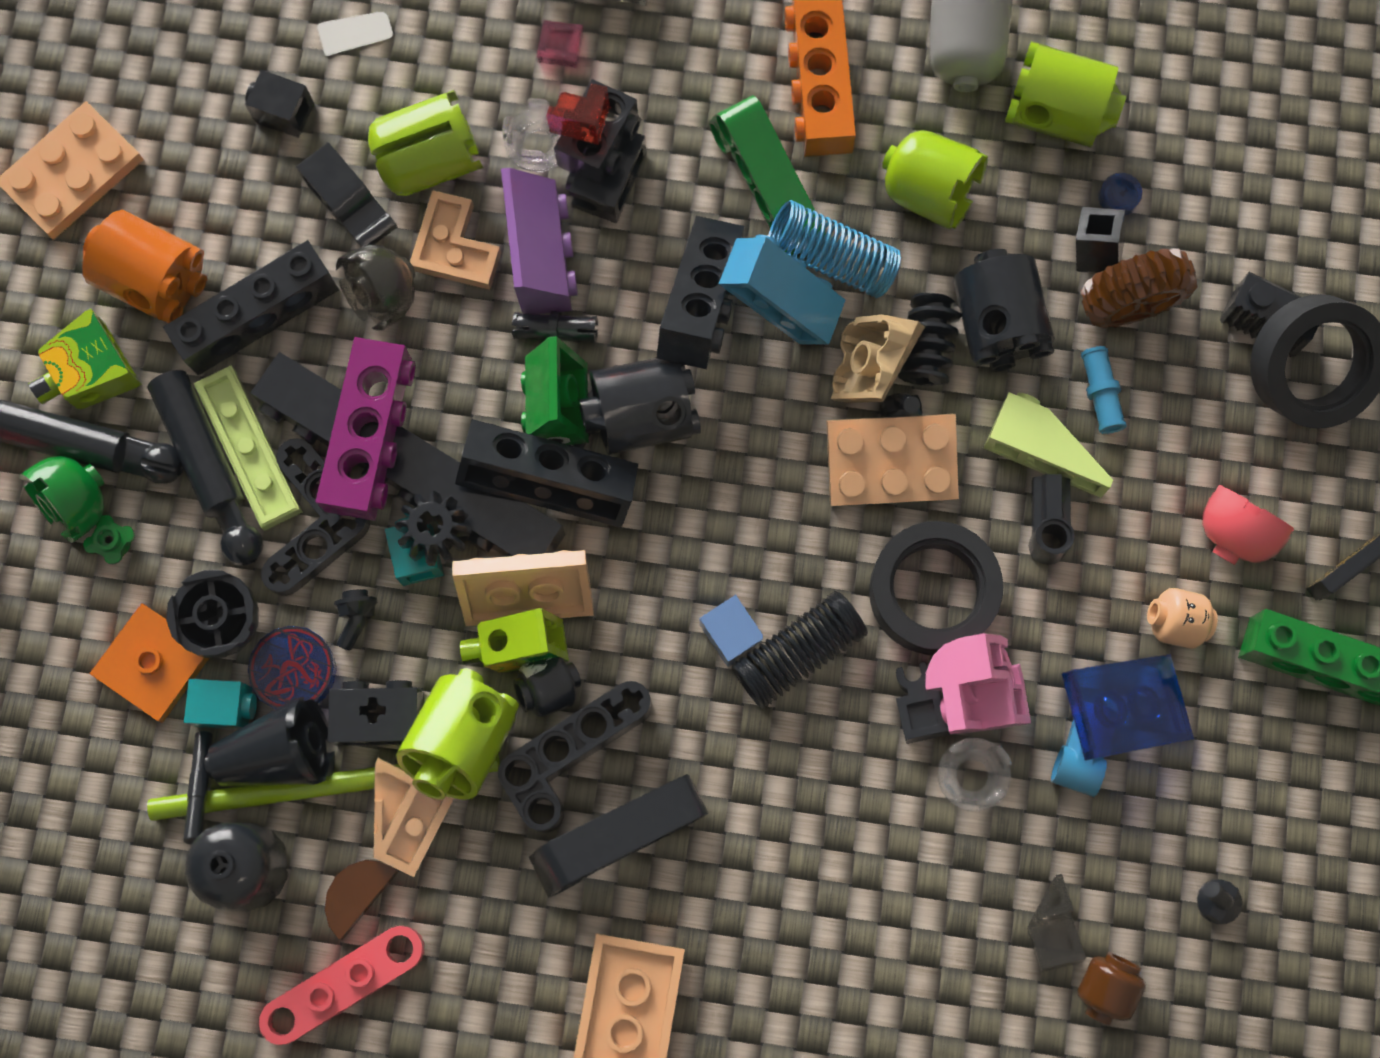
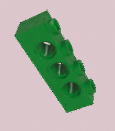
M1264 609L1249 618L1238 658L1380 706V647L1268 609Z

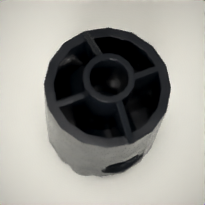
M992 249L978 254L974 258V264L964 268L955 275L953 284L971 359L976 365L990 364L992 372H1000L1015 367V360L1026 357L1039 359L1055 352L1053 346L1055 336L1037 264L1033 256L1027 254H1008L1006 249Z
M652 358L590 371L593 397L579 400L582 422L586 433L600 431L608 455L691 438L692 435L701 433L698 412L696 408H691L688 395L695 394L694 380L691 370L685 369V365Z

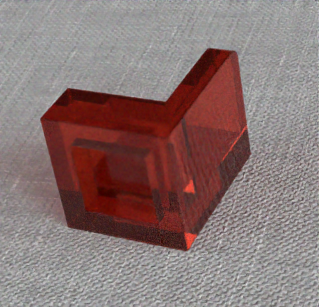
M591 83L587 97L567 92L560 93L556 107L549 106L546 117L549 131L599 144L610 108L608 88Z

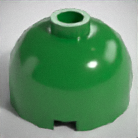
M62 456L50 457L36 463L19 475L21 480L29 481L23 487L41 514L50 524H52L53 520L55 522L60 521L67 528L60 535L71 543L88 533L99 522L104 513L105 501L99 488L105 482L91 464L82 467L71 458Z

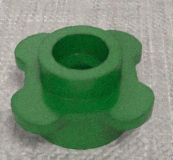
M103 515L96 524L93 534L84 540L83 546L86 552L90 554L97 553L104 557L105 562L114 565L119 563L130 549L131 542L135 538V532L129 526L121 527L114 523V519L111 516ZM112 536V542L106 543V538Z

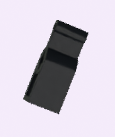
M329 142L296 166L307 186L335 219L346 228L365 252L397 228L395 221L375 200L365 184Z

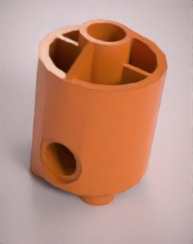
M121 209L112 212L100 225L91 229L85 239L82 269L86 283L166 323H170L180 317L190 296L198 297L204 290L207 282V276L201 273L204 251L125 210Z

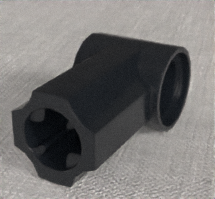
M1045 474L1033 477L1031 481L1032 536L1028 547L1034 560L1040 564L1052 565L1062 560L1073 545L1075 535L1071 526L1070 478H1066L1061 474ZM1047 533L1055 535L1060 541L1061 548H1049L1042 541L1041 535Z

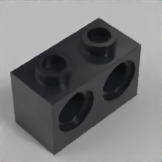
M592 79L554 146L557 166L602 186L607 175H614L617 171L623 155L621 149L626 140L632 141L640 128L641 117L638 116L637 99ZM606 114H616L619 116L613 121L601 119ZM588 148H597L600 150V152L594 156H585L581 154L584 150Z

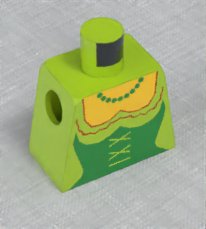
M91 308L82 313L39 349L38 355L48 372L28 384L32 393L42 405L62 394L65 400L76 409L87 408L142 385L108 326Z
M543 608L480 622L477 627L479 637L460 642V654L465 666L483 663L484 667L497 672L519 670L524 664L555 657H561L565 662L569 661L563 619Z

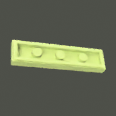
M232 365L193 383L260 527L266 531L302 513V509L285 474L277 464L274 450Z

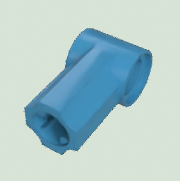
M1078 703L1066 745L1061 747L1051 774L1052 783L1092 797L1097 795L1107 768V760L1104 757L1116 720V713L1096 704Z

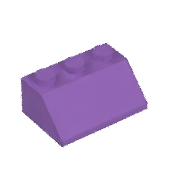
M502 168L501 174L513 282L522 314L572 311L570 296H577L578 289L575 271H567L566 258L573 257L571 233H563L561 220L569 219L566 194L558 195L554 179L513 168Z

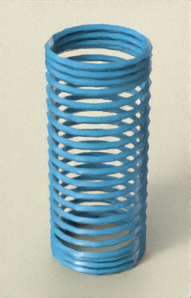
M793 200L786 202L780 208L768 236L780 243L779 248L783 251L788 248L786 252L788 255L791 256V252L795 248L792 257L798 258V254L801 252L799 259L804 262V258L808 254L805 261L808 268L814 267L816 272L820 270L823 275L827 273L829 278L833 276L835 280L839 279L841 283L846 282L848 286L852 285L854 289L859 288L861 292L865 291L867 295L875 298L883 296L889 290L900 268L901 254L897 248L886 243L883 244L880 240L876 241L875 238H870L867 234L863 235L862 232H857L854 228L850 229L849 226H844L841 222L837 223L836 220H831L828 216L824 217L823 214H818L815 210L811 211L810 208H805L802 204ZM808 219V223L803 229L805 221ZM815 221V226L810 231L812 223ZM822 224V227L817 234L818 227ZM828 227V232L824 236L825 229ZM835 229V234L831 238L832 231ZM842 232L840 239L837 241L838 235ZM868 243V247L864 251V247ZM865 258V260H864V262H863V264H862V267H861L860 271L858 272L859 267H860V265H861L863 259ZM870 261H871V264H870V266H869V268H868V271H867V273L865 274V271H866V269H867V267H868V265H869V263H870ZM885 264V267H884V270H883V272H882V274H881V277H880V279H879L878 282H877L879 273H880V271H881L883 265Z

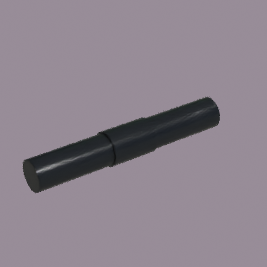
M206 731L197 732L194 740L183 842L190 845L203 833L205 806L209 787V776L206 772L204 761L213 741V734Z

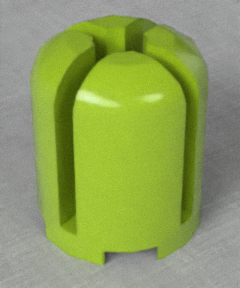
M455 90L378 117L369 126L368 146L371 154L376 157V168L383 183L395 194L408 196L484 168L480 160L473 162L472 156L479 154V151L459 104L452 106L451 102L458 100Z

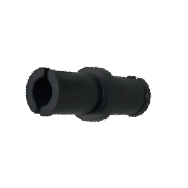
M551 311L550 315L520 314L519 312H514L512 326H516V329H512L513 339H547L548 337L557 336L560 340L597 342L598 330L595 329V326H598L597 316H562L560 311Z

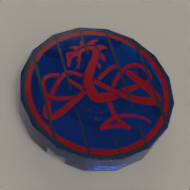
M298 626L274 629L260 639L251 653L248 665L251 688L259 700L273 709L299 697H305L304 701L313 699L320 703L329 693V689L333 687L337 671L333 652L326 640L310 629Z

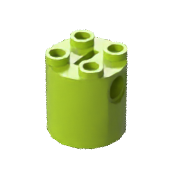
M1031 41L1023 66L1030 67V70L1021 69L1014 91V96L1021 99L1016 100L1012 98L1005 122L1091 148L1096 136L1110 128H1116L1122 113L1126 95L1121 94L1115 83L1119 67Z
M463 668L459 671L458 675L440 676L396 754L397 763L413 779V786L422 794L433 799L442 800L446 796L461 800L473 799L478 794L516 720L515 713L519 708L518 702L513 697L504 693H498L496 690L483 684V677L473 670Z

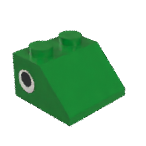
M557 336L548 337L525 356V371L521 374V387L525 394L526 409L521 415L522 430L526 434L567 445L589 443V433L585 432L579 406L580 399L588 398V363Z

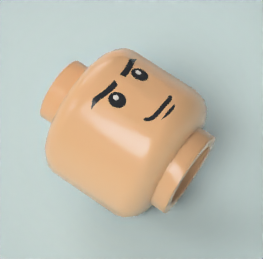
M1169 588L1164 591L1158 599H1154L1150 603L1147 612L1148 623L1151 624L1153 635L1158 641L1188 649H1195L1210 640L1215 633L1218 622L1216 610L1212 607L1210 600L1206 596L1178 588Z

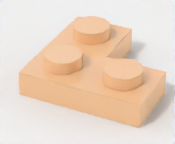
M432 190L409 263L412 271L488 290L491 289L501 256L500 246L464 238L474 207L471 199Z

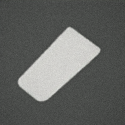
M383 12L332 20L317 25L326 56L391 38L393 35L388 15Z

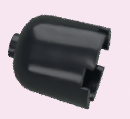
M221 823L208 828L193 841L186 855L185 876L189 888L201 902L220 910L249 912L267 906L281 893L288 878V871L286 870L287 857L284 851L286 849L285 845L272 830L258 824ZM216 861H218V864H219V865H218V867L215 869V863H216Z

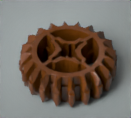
M1163 248L1159 251L1150 250L1145 254L1121 260L1113 266H1107L1104 271L1095 273L1092 279L1087 280L1084 287L1080 290L1083 299L1081 302L1092 326L1106 329L1111 326L1117 328L1121 325H1129L1150 317H1156L1158 314L1169 311L1173 306L1180 305L1185 299L1190 298L1198 288L1196 271L1187 253L1180 249L1172 248L1169 250Z

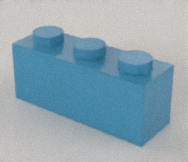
M762 234L756 235L755 238H736L719 285L797 343L829 345L846 300L832 289L833 286L830 282L816 277L807 270L805 262L788 255L779 248L780 243L774 238Z

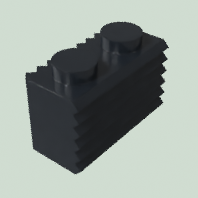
M1248 272L1233 291L1220 320L1222 324L1227 322L1229 327L1235 326L1237 331L1243 330L1244 335L1250 334L1253 339L1258 336L1264 324L1276 311L1289 302L1301 298V296L1252 272ZM1319 325L1306 331L1295 342L1289 352L1290 357L1296 356L1313 339Z

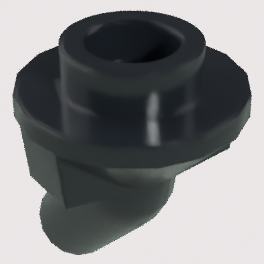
M895 393L888 396L882 402L880 408L881 417L922 415V404L918 394Z
M366 589L342 592V599L334 602V607L338 609L339 617L348 618L336 642L342 649L352 650L364 628L366 618L375 616V605L378 603L377 597L368 596V590Z
M1223 879L1210 880L1204 883L1197 895V907L1201 915L1209 922L1215 924H1228L1234 921L1239 916L1243 906L1239 888Z

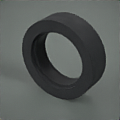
M1309 295L1289 302L1269 318L1260 330L1254 343L1250 361V372L1256 393L1270 409L1304 427L1316 429L1330 428L1355 418L1373 402L1380 392V322L1366 309L1331 295ZM1333 322L1342 324L1350 334L1353 343V361L1347 376L1336 389L1327 395L1308 400L1296 398L1287 385L1285 375L1286 361L1291 348L1306 331L1317 325Z
M944 521L918 523L896 534L881 551L870 578L869 596L871 608L878 624L896 643L917 653L934 655L944 644L958 638L983 634L992 624L1000 609L1003 597L1001 568L990 547L971 530ZM925 549H940L956 555L966 563L974 576L977 596L971 614L964 621L949 628H928L917 624L902 611L894 593V577L898 566L911 554Z

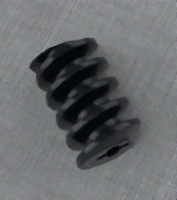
M926 292L918 293L911 297L910 306L912 310L909 311L907 319L919 321L925 328L900 370L901 372L898 374L899 379L921 386L949 384L950 377L939 372V369H949L953 365L951 359L942 356V354L955 352L956 345L945 340V338L957 337L959 332L956 327L948 324L961 320V313L951 308L955 304L952 298L944 294Z

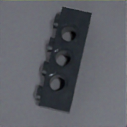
M701 216L695 217L660 325L656 359L707 370L711 353H720L725 329L719 328L720 323L728 325L733 300L728 299V295H734L720 286L719 281L736 238H743V225Z
M306 240L163 326V329L183 361L199 376L339 291V288L310 242Z
M472 419L455 485L622 528L632 502L639 463Z

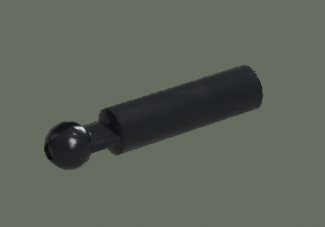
M173 370L163 373L152 379L148 383L147 389L205 516L216 518L223 533L220 542L222 554L235 565L245 566L252 564L262 553L264 547L262 536L257 529L248 525L243 517L240 507L245 502L244 496L187 372L184 370Z
M0 399V442L55 457L71 458L78 463L84 465L91 464L93 467L114 473H120L121 471L145 477L156 484L174 482L183 471L178 454L170 444L141 440L131 437L126 432Z

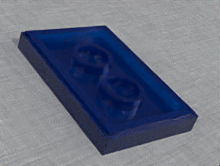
M1171 654L1074 669L1062 673L1085 761L1194 739Z

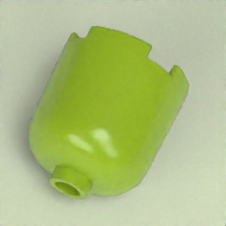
M920 130L906 136L899 143L898 147L892 145L884 157L882 168L887 170L885 175L886 192L898 205L944 228L956 229L973 203V200L966 197L973 181L981 184L987 167L988 156L980 153L977 149L930 131Z

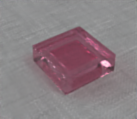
M544 20L537 51L538 62L577 68L584 34L583 25Z

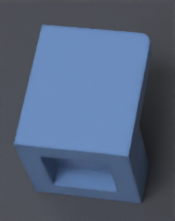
M736 595L699 618L700 627L727 667L735 663V659L763 640V634Z

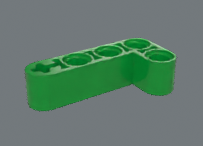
M751 95L713 116L709 121L712 135L724 154L731 152L769 228H771L780 208L790 200L802 204L805 208H810L811 211L815 210L757 97ZM808 219L805 221L803 229L807 225ZM815 221L812 223L810 231L815 226ZM822 224L818 227L817 234L820 231ZM795 248L792 250L791 256L794 254Z

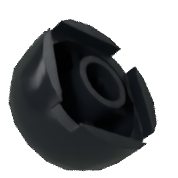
M203 570L188 576L181 582L183 586L178 589L175 596H171L168 602L166 621L171 636L185 650L203 658H225L240 652L252 640L259 625V607L253 592L241 579L222 570Z

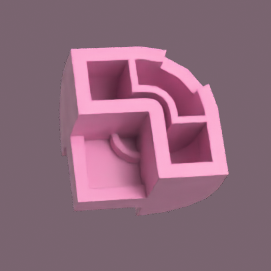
M983 633L958 638L944 644L932 656L926 671L925 690L943 691L940 710L944 722L948 724L950 734L972 733L1031 724L1020 664L1011 665L1007 652L1004 649L1008 647V639L1005 637Z

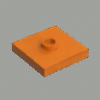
M141 603L89 674L158 722L163 723L188 689L189 679L196 678L209 658H203L185 650L171 636L166 618Z

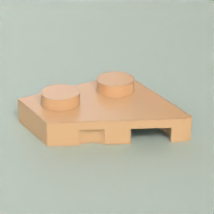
M378 758L375 762L373 856L375 859L414 877L454 798L446 796L444 799L438 800L422 794L413 786V779L403 769Z

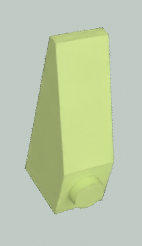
M1008 393L999 410L984 449L1043 474H1061L1066 478H1070V485L1101 498L1110 489L1113 482L1108 473L1051 410L1040 405L1038 399L1025 393H1017L1016 395Z

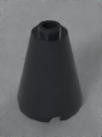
M305 697L295 698L213 743L204 761L208 776L220 786L315 785L328 781L334 771L335 751L327 753L325 739H328V721L324 712L313 699L304 701Z

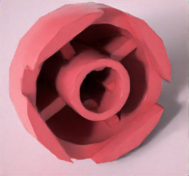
M1221 485L1213 492L1203 511L1202 525L1205 535L1216 544L1212 552L1233 565L1237 563L1239 558L1251 563H1259L1276 556L1287 544L1294 530L1285 521L1267 510L1250 503L1248 499Z

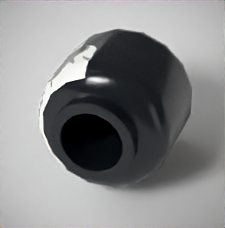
M555 657L522 665L519 668L518 678L513 680V686L518 702L525 712L531 711L537 717H545L568 708L575 703L576 688L581 686V679L574 663L566 664L561 657Z

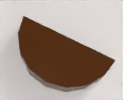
M363 860L348 865L335 876L326 894L324 910L328 925L339 940H343L400 870L381 861Z

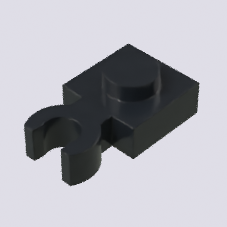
M925 662L919 663L921 677L917 681H908L905 678L902 667L896 670V677L900 688L908 693V696L896 698L906 744L950 735L948 725L944 722L941 715L940 691L931 690L926 692L925 690L926 671L928 669Z

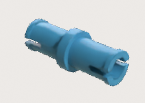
M1105 346L1089 348L1081 353V358L1084 362L1089 383L1086 393L1088 399L1093 400L1099 432L1101 434H1111L1125 429L1127 425L1124 421L1118 394L1121 392L1120 382L1114 380L1108 356L1109 351Z

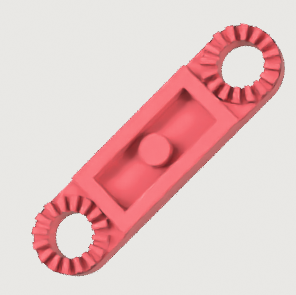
M396 926L390 928L272 1000L264 1007L259 1018V1028L263 1037L276 1045L292 1043L413 969L421 962L424 954L425 944L422 936L411 927ZM400 935L409 938L413 945L412 955L405 962L393 960L389 951L392 940ZM282 1007L289 1009L295 1017V1025L288 1034H279L273 1028V1023H271L275 1011Z

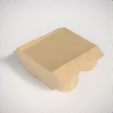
M883 314L856 317L855 321L849 323L842 333L840 347L845 354L842 364L837 367L834 373L831 399L847 403L883 402L925 326L919 321Z

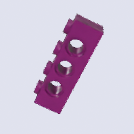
M354 337L316 498V503L324 512L376 521L378 509L383 510L386 505L388 485L384 484L387 468H393L396 461L397 443L393 442L397 427H402L407 411V404L403 401L406 386H412L416 372V363L412 361L405 345ZM378 382L388 383V387L383 394L379 396L369 395V391L374 384ZM369 422L379 423L378 430L374 435L366 438L360 437V430L365 424ZM359 463L369 464V470L364 477L360 479L350 478L351 470L355 465Z

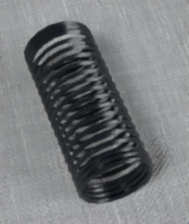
M834 590V593H831L830 596L827 595L826 599H822L821 604L816 603L815 608L810 607L809 613L804 612L803 617L798 616L797 622L791 621L790 626L785 625L784 631L779 630L778 635L773 634L772 640L766 639L765 644L760 643L759 649H753V654L747 652V658L741 657L739 661L732 663L731 668L753 701L761 709L765 710V707H768L769 704L772 705V699L777 701V696L766 679L755 667L752 659L759 665L775 691L780 696H783L784 692L775 678L789 692L790 687L786 680L792 687H796L794 678L800 683L803 680L800 673L805 678L809 677L806 668L809 672L815 674L814 666L817 669H821L820 661L827 665L828 660L826 656L830 660H834L833 653L840 656L839 648L842 651H846L845 643L852 647V640L860 642V639H863L864 636L867 637L868 631L852 604L842 593ZM820 608L824 610L827 618L821 613ZM814 613L818 615L821 623L815 618ZM807 617L812 620L816 629L809 623ZM801 621L807 626L810 634L803 628ZM795 626L801 631L805 640L798 634ZM789 631L794 634L799 645L793 640ZM783 636L788 639V641H789V643L791 644L793 650H792V649L788 646V644L785 642ZM776 640H778V641L782 644L783 648L785 649V651H786V653L788 654V656L790 657V659L787 657V655H786V654L782 651V649L779 647V645H778V643H777ZM770 644L776 649L784 664L773 652ZM764 649L771 655L773 661L775 662L781 673L767 657ZM758 654L765 660L775 678L761 662Z

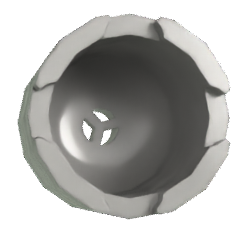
M932 0L929 60L934 74L942 81L954 85V89L961 92L976 91L978 86L998 78L1004 69L1007 58L1013 0Z

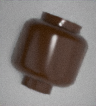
M1107 952L1106 957H1094L1085 972L1077 992L1079 998L1088 1005L1085 1013L1106 1025H1111L1113 1019L1118 1021L1130 1020L1146 987L1145 980L1139 975L1141 968L1135 963L1111 952Z

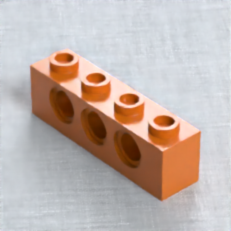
M792 0V6L785 7L786 32L793 31L794 43H788L789 68H796L797 80H791L792 104H800L801 117H795L796 142H803L804 157L853 153L856 133L843 1ZM816 32L823 35V37L811 38L807 34ZM813 69H822L826 71L827 74L819 76L811 73L810 71ZM823 105L830 108L831 111L820 113L814 110V107Z

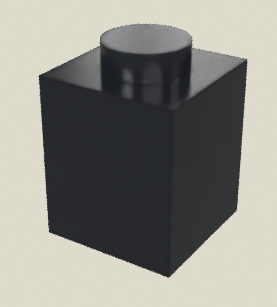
M262 69L256 82H252L249 85L245 95V106L255 123L297 138L300 137L315 105L306 85Z
M1082 207L1075 239L1077 272L1099 273L1104 271L1107 266H1113L1121 261L1125 243V210Z

